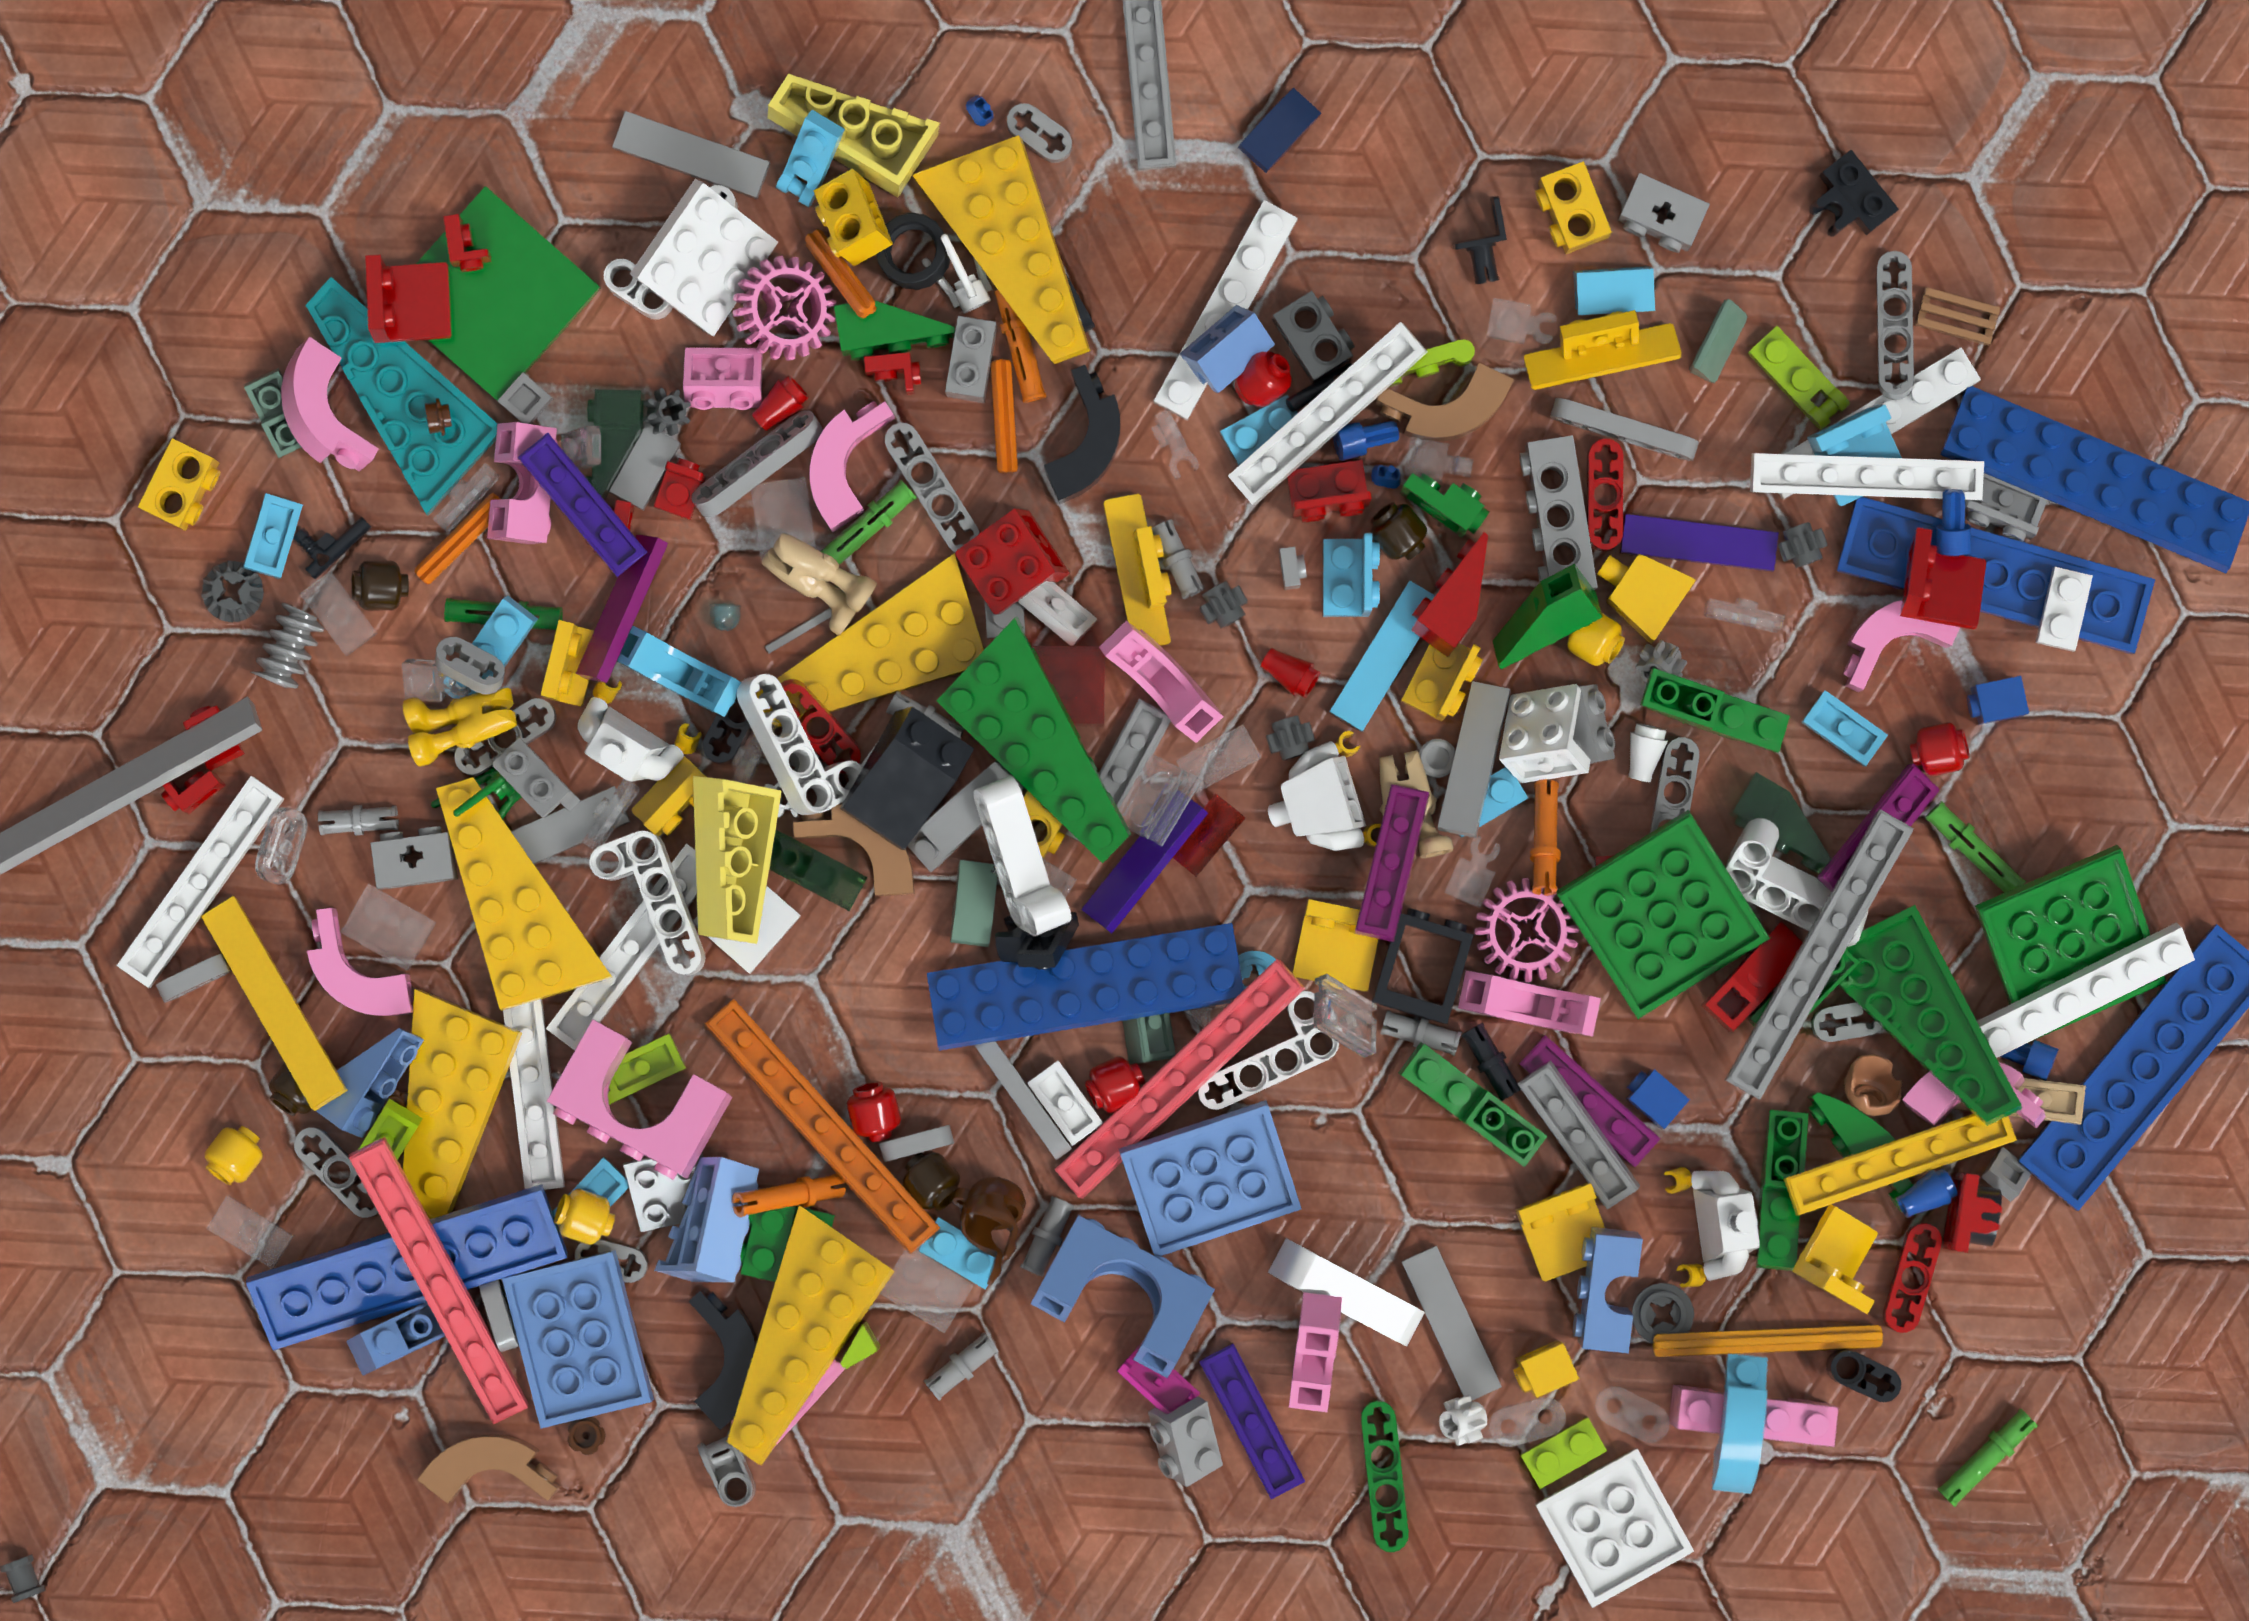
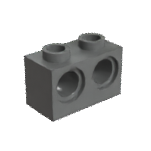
M1310 291L1273 314L1272 321L1313 384L1352 361L1353 354L1350 350L1355 348L1344 328L1337 331L1330 320V317L1334 316V312L1324 296L1317 298L1313 291ZM1302 310H1308L1315 315L1316 324L1309 329L1300 328L1295 322V315ZM1321 343H1330L1335 347L1337 356L1331 361H1322L1316 356L1315 348Z

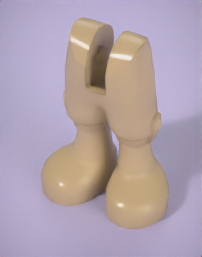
M785 533L779 536L774 543V548H771L762 558L763 566L784 583L807 597L816 598L818 596L830 607L832 614L829 628L838 636L845 630L855 613L861 610L877 585L874 580L867 576H857L839 568L838 562L833 557Z
M1418 750L1404 753L1406 760L1405 774L1409 775V779L1404 781H1398L1397 779L1399 772L1394 764L1393 755L1379 757L1383 802L1380 812L1384 815L1391 784L1429 792L1430 796L1418 842L1420 858H1430L1452 852L1453 842L1451 838L1441 836L1435 829L1431 815L1435 813L1437 799L1431 793Z

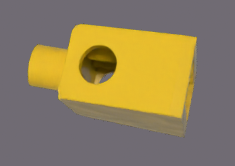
M1641 554L1636 556L1629 568L1609 555L1597 573L1615 586L1606 602L1649 643L1655 641L1696 581L1684 573Z

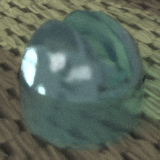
M728 603L710 604V619L716 629L731 631L739 624L741 605Z

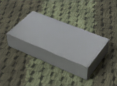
M646 424L609 492L626 502H631L635 507L644 511L666 472L665 466L667 461L671 462L681 443L662 432L654 435L653 427Z

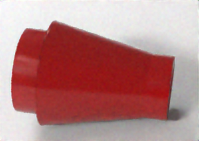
M788 375L783 380H777L762 403L751 415L764 430L768 431L773 425L804 408L803 403L809 399V396L800 384Z
M1274 648L1268 651L1261 663V668L1271 674L1294 697L1300 695L1306 698L1320 677V671L1314 668V663L1279 652Z

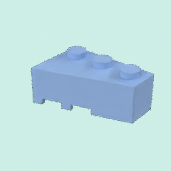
M700 1157L682 1201L684 1205H687V1209L679 1227L672 1226L668 1237L674 1239L666 1261L658 1260L654 1271L691 1282L734 1283L736 1274L741 1266L740 1254L744 1237L749 1229V1215L738 1217L733 1207L746 1205L747 1202L732 1203V1198L736 1192L757 1190L759 1169L723 1157Z

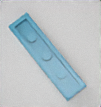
M1412 581L1408 582L1331 708V714L1363 732L1420 638L1411 631L1417 621L1412 614L1425 597L1432 601L1435 595Z

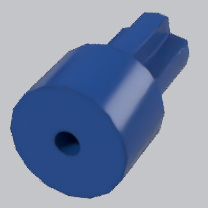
M1394 421L1362 427L1359 422L1346 424L1333 436V443L1338 458L1343 461L1366 455L1367 448L1398 441L1399 431Z
M1961 489L1944 490L1942 495V524L1936 526L1937 553L1941 555L1960 556L1971 552V526L1965 523V494Z
M2034 1040L2033 1045L2026 1043L2000 1057L2024 1065L2023 1072L2047 1081L2059 1049Z

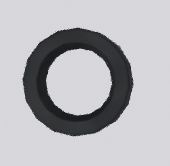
M906 213L896 216L885 224L892 243L905 231L915 229L929 234L934 240L936 248L935 258L930 266L917 273H907L897 268L891 255L893 245L877 253L879 266L893 283L905 289L919 290L931 287L944 276L949 268L950 258L941 240V236L945 233L936 221L924 214Z

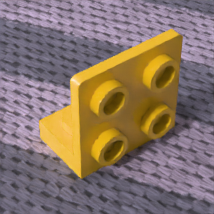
M1459 643L1451 655L1446 657L1429 644L1401 702L1441 722L1447 714L1454 717L1466 695L1459 691L1464 680L1471 683L1483 661L1482 658L1477 656L1481 647L1474 644L1470 649Z
M1308 899L1292 974L1296 978L1364 992L1367 991L1378 939L1356 934L1355 929L1360 910Z
M1587 1182L1515 1209L1541 1280L1549 1281L1587 1266V1261L1582 1260L1584 1238H1590L1591 1227L1605 1228L1594 1200L1597 1197L1591 1183Z
M1830 1204L1819 1220L1806 1247L1801 1252L1792 1272L1843 1302L1868 1314L1875 1301L1861 1293L1865 1286L1853 1280L1878 1233L1838 1207Z

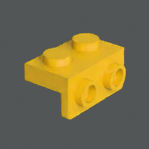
M684 756L665 778L658 780L632 808V813L654 835L660 836L664 832L668 836L682 822L683 818L680 814L689 804L694 807L693 776H707Z

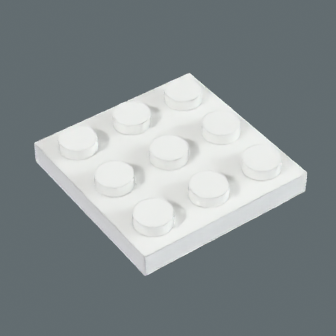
M694 179L630 275L703 331L714 337L737 303L733 300L734 295L745 292L738 285L739 281L742 279L751 281L747 271L752 267L760 270V262L769 257L778 241L706 184Z
M1637 1448L1535 1504L1592 1608L1694 1552Z

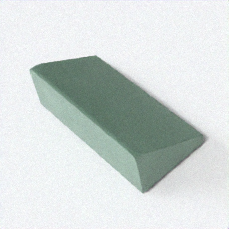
M1727 299L1721 304L1689 368L1691 370L1690 373L1710 383L1717 381L1747 321L1746 313L1733 301Z
M1170 1013L1123 1020L1130 1064L1171 1059L1176 1055Z

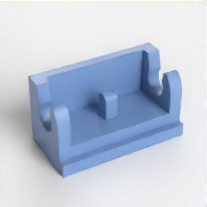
M1236 305L1184 349L1180 355L1202 384L1207 382L1214 392L1219 393L1244 372L1253 355L1259 352H1267L1275 343L1254 312Z

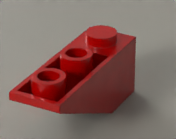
M1483 532L1477 542L1471 538L1466 542L1456 556L1462 560L1455 571H1452L1450 568L1444 571L1434 585L1439 589V592L1432 601L1425 597L1412 614L1417 621L1411 631L1446 657L1451 655L1477 619L1488 535Z
M1782 922L1768 934L1770 939L1757 946L1701 1004L1728 1032H1733L1781 981L1803 943Z

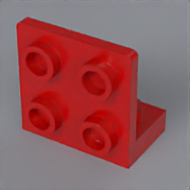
M381 254L365 255L368 330L374 343L445 339L452 336L449 267L447 263L386 266Z
M1363 460L1296 469L1287 477L1293 518L1301 517L1302 523L1324 520L1326 513L1336 511L1340 512V517L1363 514L1364 507H1369L1372 500L1371 491H1367Z
M1014 508L955 552L956 557L992 613L996 615L1004 612L1045 581L1059 582L1070 574L1029 510Z
M1917 527L1909 548L1900 616L1975 630L1979 624L1986 560L1965 555L1947 556L1938 554L1937 546L1930 545L1932 530Z

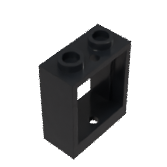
M1408 908L1406 914L1401 913L1394 942L1389 941L1372 1003L1442 1024H1448L1474 935L1466 933L1467 925L1448 919H1445L1444 925L1436 924L1429 921L1430 914ZM1405 926L1460 942L1442 1006L1387 990Z

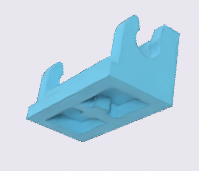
M1650 266L1573 271L1577 315L1610 314L1616 311L1628 312L1632 310L1636 312L1655 311L1654 269Z

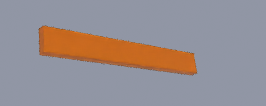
M732 999L704 1024L705 1028L910 1255L940 1229L937 1223L735 999Z

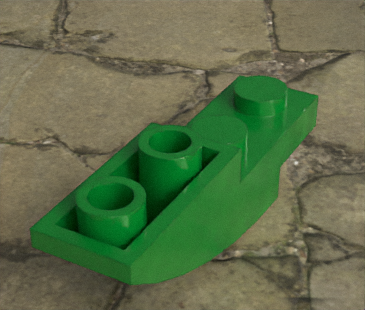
M1651 668L1640 704L1652 711L1699 729L1777 753L1780 751L1790 719V715L1724 694V691L1655 668Z
M1420 1042L1398 1072L1424 1092V1094L1523 1167L1528 1164L1547 1138V1135L1422 1042Z
M1813 1092L1807 1096L1812 1102L1808 1110L1820 1126L1824 1124L1829 1126L1835 1135L1830 1140L1843 1158L1896 1140L1872 1118L1851 1105L1819 1092ZM1908 1178L1889 1184L1892 1191L1888 1195L1901 1213L1902 1211L1898 1206L1896 1197L1902 1195L1913 1186Z
M1769 1111L1757 1215L1760 1242L1756 1254L1757 1268L1792 1271L1797 1263L1800 1215L1796 1216L1784 1178L1805 1172L1809 1113Z

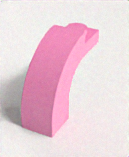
M308 337L294 352L283 376L281 400L287 425L300 446L319 463L330 454H333L341 465L360 472L373 460L379 448L346 428L332 413L327 399V388L341 357L311 337Z
M875 401L866 405L856 413L859 419L854 422L851 421L846 411L843 410L829 422L816 442L810 463L811 491L819 512L832 532L837 531L865 512L848 485L846 465L852 450L858 443L895 419L886 402L879 406Z
M1902 600L1884 606L1864 620L1847 643L1848 646L1859 650L1860 654L1859 656L1852 654L1845 667L1843 675L1849 677L1845 687L1858 693L1864 690L1881 651L1892 639L1901 636H1918L1947 649L1953 645L1960 627L1901 617Z
M1127 620L1099 646L1108 659L1144 688L1162 708L1173 725L1195 743L1224 717L1207 694L1177 661L1142 629L1139 631Z
M325 908L316 910L317 919L312 920V931L315 942H321L322 948L309 950L307 954L312 970L322 987L338 1002L361 1013L377 1016H397L413 1013L414 997L410 975L401 974L383 978H370L359 973L345 956L337 909Z
M1466 971L1458 1009L1593 1037L1601 998L1531 985L1494 975Z
M1999 1062L2022 1105V1109L2015 1113L2037 1129L2046 1117L2044 1110L2040 1108L2044 1102L2026 1088L2019 1092L2018 1089L2025 1081L2023 1074ZM1930 1072L1924 1075L1902 1099L1908 1109L1932 1127L1939 1126L1953 1108L1961 1102Z

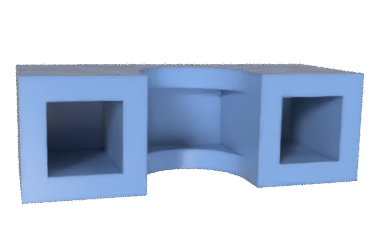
M1591 1227L1590 1238H1584L1582 1260L1587 1261L1586 1275L1579 1276L1577 1297L1578 1299H1583L1581 1314L1575 1313L1573 1320V1337H1578L1577 1341L1582 1349L1629 1353L1633 1314L1627 1307H1617L1608 1304L1605 1301V1290L1608 1284L1617 1277H1638L1643 1242L1638 1232Z

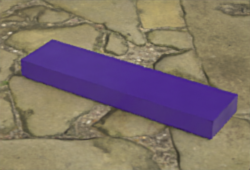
M546 433L518 456L519 461L616 577L620 576L647 553L549 433Z
M1625 514L1620 553L1629 555L1641 554L1646 557L1773 572L1775 569L1779 532Z
M1177 789L1081 910L1110 933H1113L1208 812Z
M1234 1343L1200 1360L1199 1362L1269 1497L1273 1499L1304 1483L1305 1480Z

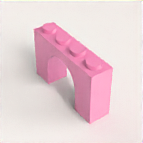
M592 1019L547 1099V1102L556 1107L553 1114L572 1125L576 1119L589 1125L586 1132L605 1143L608 1142L610 1137L623 1144L620 1151L639 1162L643 1156L657 1162L653 1169L672 1180L675 1179L677 1174L687 1179L733 1097L693 1074L674 1110L664 1121L644 1129L630 1128L620 1124L611 1111L608 1092L611 1080L632 1042Z
M1673 1385L1669 1424L1677 1429L1720 1434L1724 1393L1707 1388ZM1788 1398V1400L1767 1399L1763 1439L1834 1447L1838 1407L1827 1402L1793 1398Z

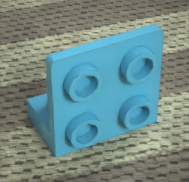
M1875 404L1807 437L1815 455L1902 458L1886 424V421L1892 419L1886 404ZM1833 495L1839 506H1844L1863 497Z
M1364 533L1362 539H1323V617H1369L1372 608H1378L1380 602V582L1372 581V569H1378L1380 564V543L1372 542V533Z

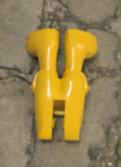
M500 688L492 694L475 693L468 696H460L453 699L448 707L443 709H429L419 698L412 697L404 700V716L408 726L414 733L408 736V745L416 765L419 767L429 765L437 759L440 753L455 745L458 748H471L476 743L497 736L517 726L515 712L509 710L514 704L511 689ZM448 725H456L449 731L432 734L436 730Z

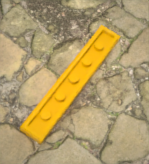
M232 896L203 914L201 918L311 1109L316 1111L347 1092L345 1084L238 899Z
M1971 1114L1784 1178V1182L1796 1216L2017 1141L2009 1116L1987 1126L1975 1114Z

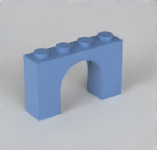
M1078 1215L1036 1292L1031 1305L1065 1323L1083 1288L1094 1278L1107 1274H1116L1132 1279L1145 1290L1153 1308L1151 1326L1133 1360L1168 1378L1215 1289L1207 1285L1206 1281L1194 1274H1186L1175 1268L1168 1259L1162 1256H1153L1140 1249L1133 1240L1126 1237H1118L1105 1230L1104 1226L1098 1221L1085 1219Z

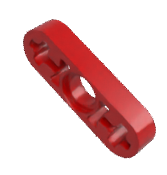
M1607 438L1596 441L1589 449L1587 455V524L1591 546L1598 551L1614 549L1623 537L1624 455L1621 446L1616 441ZM1604 446L1608 447L1610 454L1616 455V460L1609 462L1608 474L1616 472L1617 480L1611 477L1594 479V472L1597 474L1602 473V461L1595 459V454L1600 453ZM1607 484L1614 488L1616 500L1613 504L1603 506L1597 503L1594 491L1599 485ZM1594 511L1599 513L1616 511V518L1608 517V528L1615 531L1616 534L1609 538L1608 544L1602 543L1601 537L1594 534V531L1599 530L1602 526V516L1594 518Z
M796 679L783 681L781 685L785 692L788 690L792 694L798 691L801 692L799 701L807 711L799 721L813 749L825 763L831 765L845 761L842 758L838 761L834 760L837 757L836 751L829 741L836 732L840 734L835 737V742L843 750L848 747L851 748L849 752L851 759L849 761L860 763L861 753L858 743L807 686ZM791 703L797 717L801 715L800 710ZM810 704L814 705L813 708L808 709ZM814 717H823L828 721L829 728L825 734L814 736L806 729L808 721ZM828 743L825 748L821 747V745Z
M1917 1223L1906 1232L1883 1310L1884 1322L1893 1331L1900 1333L1910 1332L1917 1327L1920 1321L1942 1245V1236L1939 1230L1931 1224ZM1924 1229L1929 1231L1928 1237L1933 1239L1932 1247L1925 1246L1921 1258H1929L1927 1266L1919 1261L1907 1260L1908 1253L1917 1255L1919 1244L1913 1242V1237L1915 1234L1922 1235ZM1911 1266L1919 1268L1923 1274V1282L1916 1289H1908L1902 1282L1904 1270ZM1897 1290L1912 1296L1918 1295L1917 1303L1908 1300L1906 1311L1912 1314L1910 1321H1903L1901 1326L1896 1325L1897 1318L1891 1316L1893 1309H1900L1904 1298L1896 1297Z

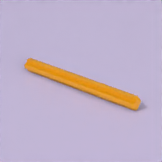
M1879 1325L1665 1333L1654 1335L1652 1344L1656 1357L1864 1349L1881 1347L1883 1333Z

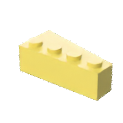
M791 74L787 75L768 104L767 118L797 137L806 116L812 109L844 128L845 131L833 159L850 169L853 168L858 174L897 198L937 138L940 126L939 122L930 119L923 120L908 115V112L896 108L892 110L871 103V100L859 96L855 98L837 92L834 88Z
M693 776L698 935L757 944L782 791L725 779Z

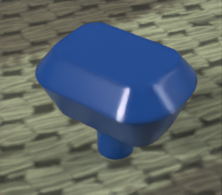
M977 95L967 101L966 109L978 126H986L993 120L994 113L982 96Z
M1383 465L1373 467L1371 478L1374 484L1392 489L1399 487L1401 483L1399 469L1392 465L1389 467Z

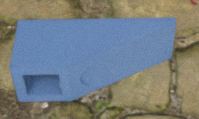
M401 1028L389 1034L337 1070L348 1091L319 1108L316 1112L339 1129L363 1138L375 1123L376 1116L388 1097L395 1091L404 1071L415 1059L424 1039Z
M426 1302L374 1326L346 1342L362 1376L445 1337V1334Z

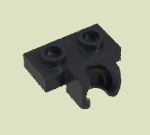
M1852 150L1819 175L1830 190L1817 199L1809 208L1810 213L1813 215L1818 214L1822 210H1829L1834 214L1835 222L1827 230V234L1830 237L1836 236L1853 221L1858 224L1867 236L1899 210Z
M1071 912L1070 922L1037 936H1033L1019 928L1011 916L1005 917L1004 921L1008 931L995 934L998 956L1002 962H1018L1019 967H1034L1041 970L1055 968L1079 926L1077 913Z

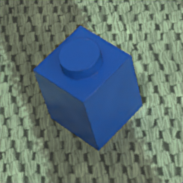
M2021 676L1975 685L1970 688L1972 695H1967L1970 717H1976L1978 725L2029 714Z
M1651 1069L1647 1074L1641 1070L1627 1086L1631 1093L1626 1099L1661 1129H1665L1690 1100L1655 1069Z

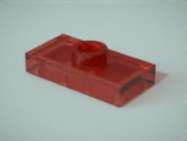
M1217 794L1203 808L1208 814L1173 857L1174 860L1195 877L1198 876L1245 820V817Z

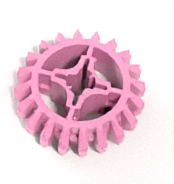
M777 256L774 258L773 265L768 259L761 261V271L755 267L750 268L747 273L751 281L747 279L739 281L738 285L746 294L737 293L734 295L733 300L743 304V308L733 310V316H744L745 322L739 324L737 330L740 332L749 329L751 334L745 339V343L748 345L756 340L760 341L757 346V353L763 354L770 347V356L774 360L780 358L782 351L788 361L795 359L796 351L801 357L809 355V346L814 349L822 346L818 335L828 337L831 334L829 328L823 323L835 322L836 317L833 314L827 313L826 309L834 307L837 302L833 299L826 300L824 294L830 293L833 290L832 286L826 285L821 288L819 282L823 280L824 274L819 272L811 276L812 263H805L799 270L798 257L790 258L786 265L783 256ZM782 277L791 279L800 286L791 293H788L779 286L774 287L769 280ZM760 291L763 293L762 298L767 305L766 315L761 320L757 310ZM807 297H809L812 306V316L809 325L806 323L808 319L802 309L803 302ZM794 299L787 309L788 314L774 318L780 313L779 310L782 308V302ZM781 323L790 330L795 329L800 336L796 339H783L775 336L769 330Z
M1528 878L1522 879L1520 891H1517L1512 880L1508 881L1506 886L1509 894L1505 896L1501 889L1495 888L1493 894L1499 901L1495 904L1489 899H1484L1482 902L1486 908L1491 910L1490 914L1477 913L1476 915L1477 920L1487 922L1486 928L1479 927L1474 929L1475 935H1486L1487 941L1477 944V949L1484 950L1490 947L1492 953L1484 958V962L1489 964L1497 958L1500 963L1496 967L1495 973L1498 975L1508 966L1511 968L1509 973L1510 980H1516L1519 970L1524 971L1523 978L1525 983L1532 981V970L1537 971L1540 980L1547 979L1545 966L1548 965L1554 973H1558L1561 969L1555 959L1559 957L1562 961H1570L1571 956L1564 952L1563 948L1564 946L1576 948L1578 943L1575 940L1567 939V933H1577L1579 928L1576 925L1567 926L1566 920L1572 919L1569 912L1563 913L1561 908L1564 905L1561 900L1558 903L1553 900L1557 893L1544 896V893H1542L1543 888H1541V895L1534 894L1530 890ZM1529 898L1539 901L1535 909L1526 917L1518 916L1504 908L1508 903L1516 899ZM1548 909L1555 916L1558 925L1556 943L1550 940L1541 928V922ZM1536 914H1538V917L1533 922L1532 930L1543 942L1537 938L1531 941L1530 937H1527L1526 941H1520L1518 946L1515 947L1520 939L1521 930L1510 918L1516 923L1522 920L1526 924L1527 920H1533ZM1497 917L1512 932V940L1505 952L1500 948L1495 935ZM1527 944L1536 945L1549 953L1545 958L1537 962L1524 963L1514 960Z

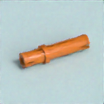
M995 290L994 295L996 296L1003 322L1000 325L1001 333L1006 334L1022 394L1023 403H1029L1046 398L1047 395L1044 391L1029 330L999 290Z
M1542 779L1534 783V848L1530 851V860L1534 862L1532 892L1536 895H1541V888H1544V896H1549L1557 893L1556 867L1561 857V851L1557 848L1559 783L1551 780L1550 787H1547V779Z
M835 1173L815 1179L805 1176L797 1178L794 1183L746 1192H736L733 1195L732 1203L747 1202V1204L735 1206L733 1210L738 1217H744L750 1214L796 1205L811 1207L815 1205L816 1201L842 1198L845 1195L846 1188L836 1189V1187L831 1188V1186L845 1184V1182Z

